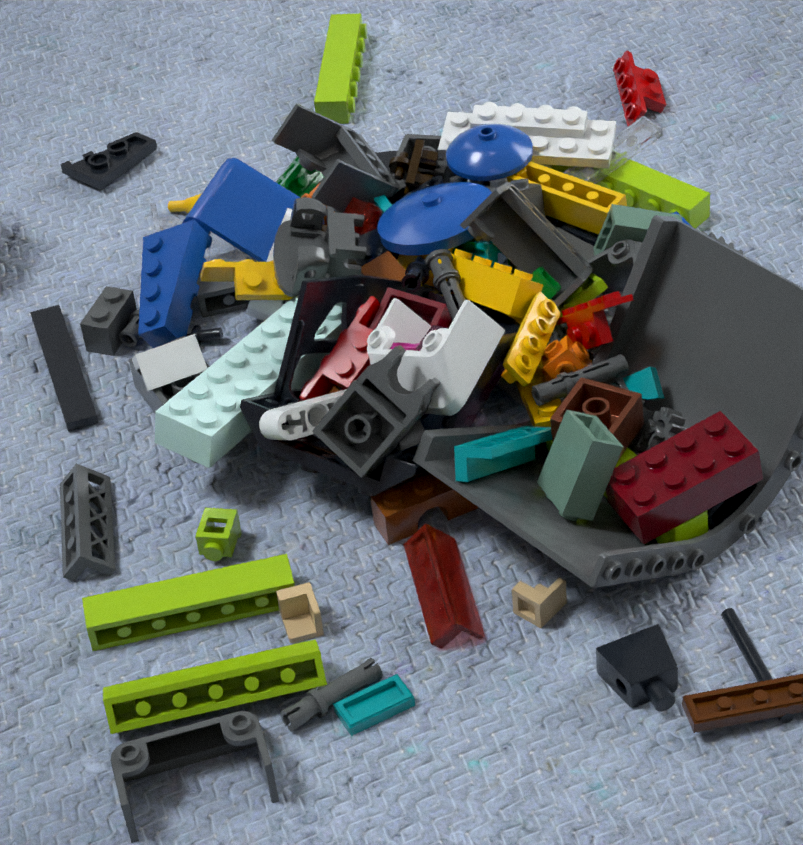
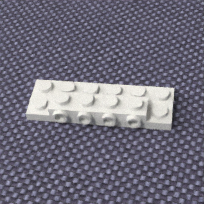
M485 102L483 105H474L473 113L448 112L438 147V157L446 158V150L449 144L462 132L484 124H506L518 128L530 137L533 144L531 162L545 165L609 168L616 134V121L588 120L587 111H582L575 106L562 110L553 109L549 105H541L539 108H526L519 103L508 107L497 106L493 102Z

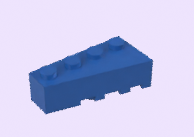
M195 220L143 237L138 335L152 348L159 347L182 336L186 337L193 313L190 305L194 297L198 295L200 287L197 284L198 276L202 270L203 263L207 262L204 258L206 248L211 247L213 240Z

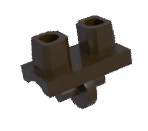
M416 139L411 160L408 159V153L401 152L400 156L391 158L389 162V169L395 173L394 178L396 180H402L403 176L407 175L404 196L433 178V175L419 172V168L435 171L438 159V152L424 148V140Z

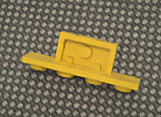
M214 259L203 263L200 274L201 281L234 282L236 300H290L293 298L284 294L280 289L275 277L273 260L270 262H255L251 259H245L240 262H225L221 259Z
M542 292L535 294L503 362L505 370L501 376L509 384L516 380L523 387L530 384L561 313L556 304Z

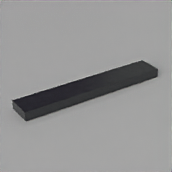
M55 305L30 312L67 430L73 431L97 424V415L60 306Z

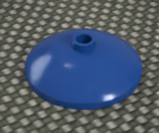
M484 124L472 127L459 134L446 150V160L450 170L462 178L475 181H491L511 176L522 170L533 156V144L530 137L518 128L506 124Z

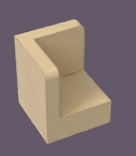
M559 577L549 588L542 584H537L533 588L522 581L518 582L512 588L513 613L542 628L567 603L566 581Z
M310 582L276 591L280 615L290 643L293 644L324 635L320 609Z

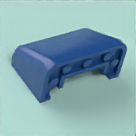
M228 158L218 169L182 223L195 220L209 235L212 232L258 262H266L287 208L292 209L295 199L300 197L237 158Z

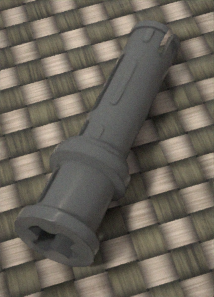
M438 249L426 257L425 264L432 271L434 287L442 292L452 320H454L458 313L454 300H457L459 308L465 300L459 286L461 276L453 267L451 252L447 249Z

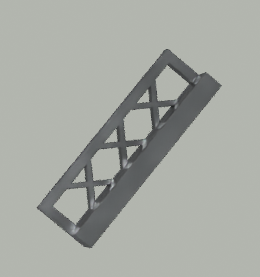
M76 463L60 483L63 578L74 582L87 567L109 576L116 570L110 477ZM88 481L100 485V491L97 492ZM93 502L101 511V514L98 515L89 503ZM91 525H94L102 534L101 538L91 529ZM95 548L104 560L93 557L92 549Z

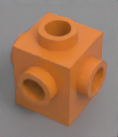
M566 335L560 341L554 340L545 348L542 355V372L546 379L550 381L557 378V375L566 372L568 374L592 365V361L588 358L589 353L586 348L578 341L574 343Z

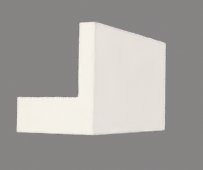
M195 334L136 354L132 358L135 370L140 369L147 391L204 372L207 369Z

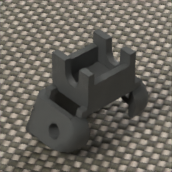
M303 197L295 199L290 220L284 221L279 226L274 240L273 262L275 277L284 294L290 297L299 295L302 281L360 275L361 266L348 264V259H365L366 247L357 246L359 234L355 233L354 226L363 227L364 215L334 212L333 207L327 206L326 210V205L313 198ZM324 216H327L326 232L321 231Z

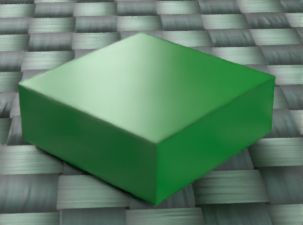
M543 267L537 268L532 273L531 281L543 284L541 292L548 299H552L562 289L561 285Z

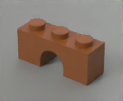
M431 473L379 493L377 496H370L374 525L388 545L419 533L418 521L420 517L433 507H439L448 521L478 509V506Z

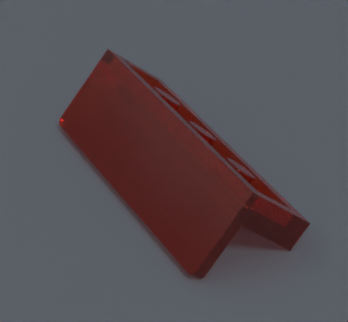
M428 524L423 525L403 545L431 644L443 649L461 631L482 640L485 637L456 540Z

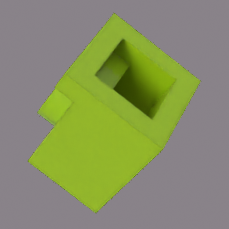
M204 508L195 536L199 555H203L210 561H219L222 557L233 556L237 540L242 534L237 509ZM215 523H226V526L215 527Z

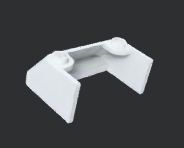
M393 298L377 328L371 332L367 339V352L370 364L372 365L382 360L392 350L390 347L393 342L422 343L423 347L420 351L406 350L397 371L398 381L403 388L408 391H414L422 387L429 379L437 378L441 383L434 391L425 414L445 416L456 414L466 403L502 338L505 329L470 300H464L449 328L431 331L433 328L400 300Z

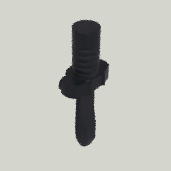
M195 325L191 333L186 335L187 337L195 334L199 347L201 342L223 339L221 327L202 330L201 326Z

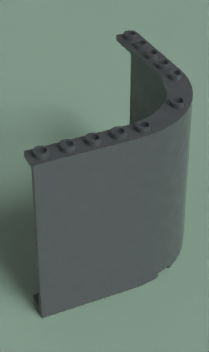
M655 215L652 218L622 293V296L632 294L634 300L617 306L609 326L613 342L601 345L592 365L622 354L628 362L629 373L612 380L618 382L621 388L626 390L629 389L623 380L624 377L650 366L655 367L665 399L655 401L643 399L645 401L643 406L653 412L652 420L654 419L655 411L660 412L661 407L670 408L682 412V417L686 418L683 427L689 428L721 411L759 450L763 480L757 482V487L734 513L712 530L708 528V532L701 536L659 544L655 539L643 544L608 503L607 497L604 495L593 521L581 518L577 521L568 520L559 514V510L552 501L547 499L545 492L537 483L549 454L546 442L535 445V460L469 482L456 481L454 446L521 426H533L531 420L513 425L425 430L413 459L415 463L592 588L676 575L699 569L702 565L723 553L744 534H749L754 530L758 519L780 492L790 474L800 466L803 460V287L673 216ZM637 445L636 447L628 446L635 454H639L637 453Z

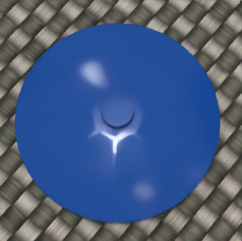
M451 182L427 187L407 195L390 206L379 219L377 230L381 242L389 251L401 255H426L438 249L448 250L466 243L474 237L467 228L463 229L460 224L492 192L485 186L476 183Z

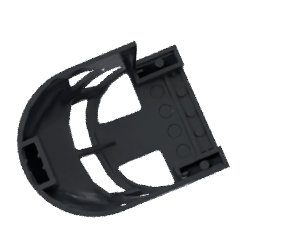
M364 275L302 281L274 393L242 399L240 409L261 449L271 452V457L284 462L293 461L300 464V469L304 471L326 474L329 476L328 479L334 483L354 485L358 487V492L368 496H377L379 493L396 488L429 473L413 461L418 448L415 447L398 453H391L386 456L385 461L374 473L361 478L321 439L309 435L295 440H270L263 436L259 426L261 416L266 411L301 401L302 389H292L291 387L294 372L301 356L311 353H330L337 344L338 338L314 339L317 330L336 303L342 302L341 329L343 331L350 326L358 308L365 304L370 296L377 298L381 304L388 287L406 292L405 290L408 288V285L403 288L401 280ZM421 285L419 291L410 293L446 304L442 292L435 288ZM454 300L456 308L459 311L460 308L457 303V300ZM473 301L471 302L505 329V332L466 403L456 414L446 417L443 429L472 426L491 391L502 377L501 375L505 370L503 362L521 324L508 315ZM288 420L282 425H289Z

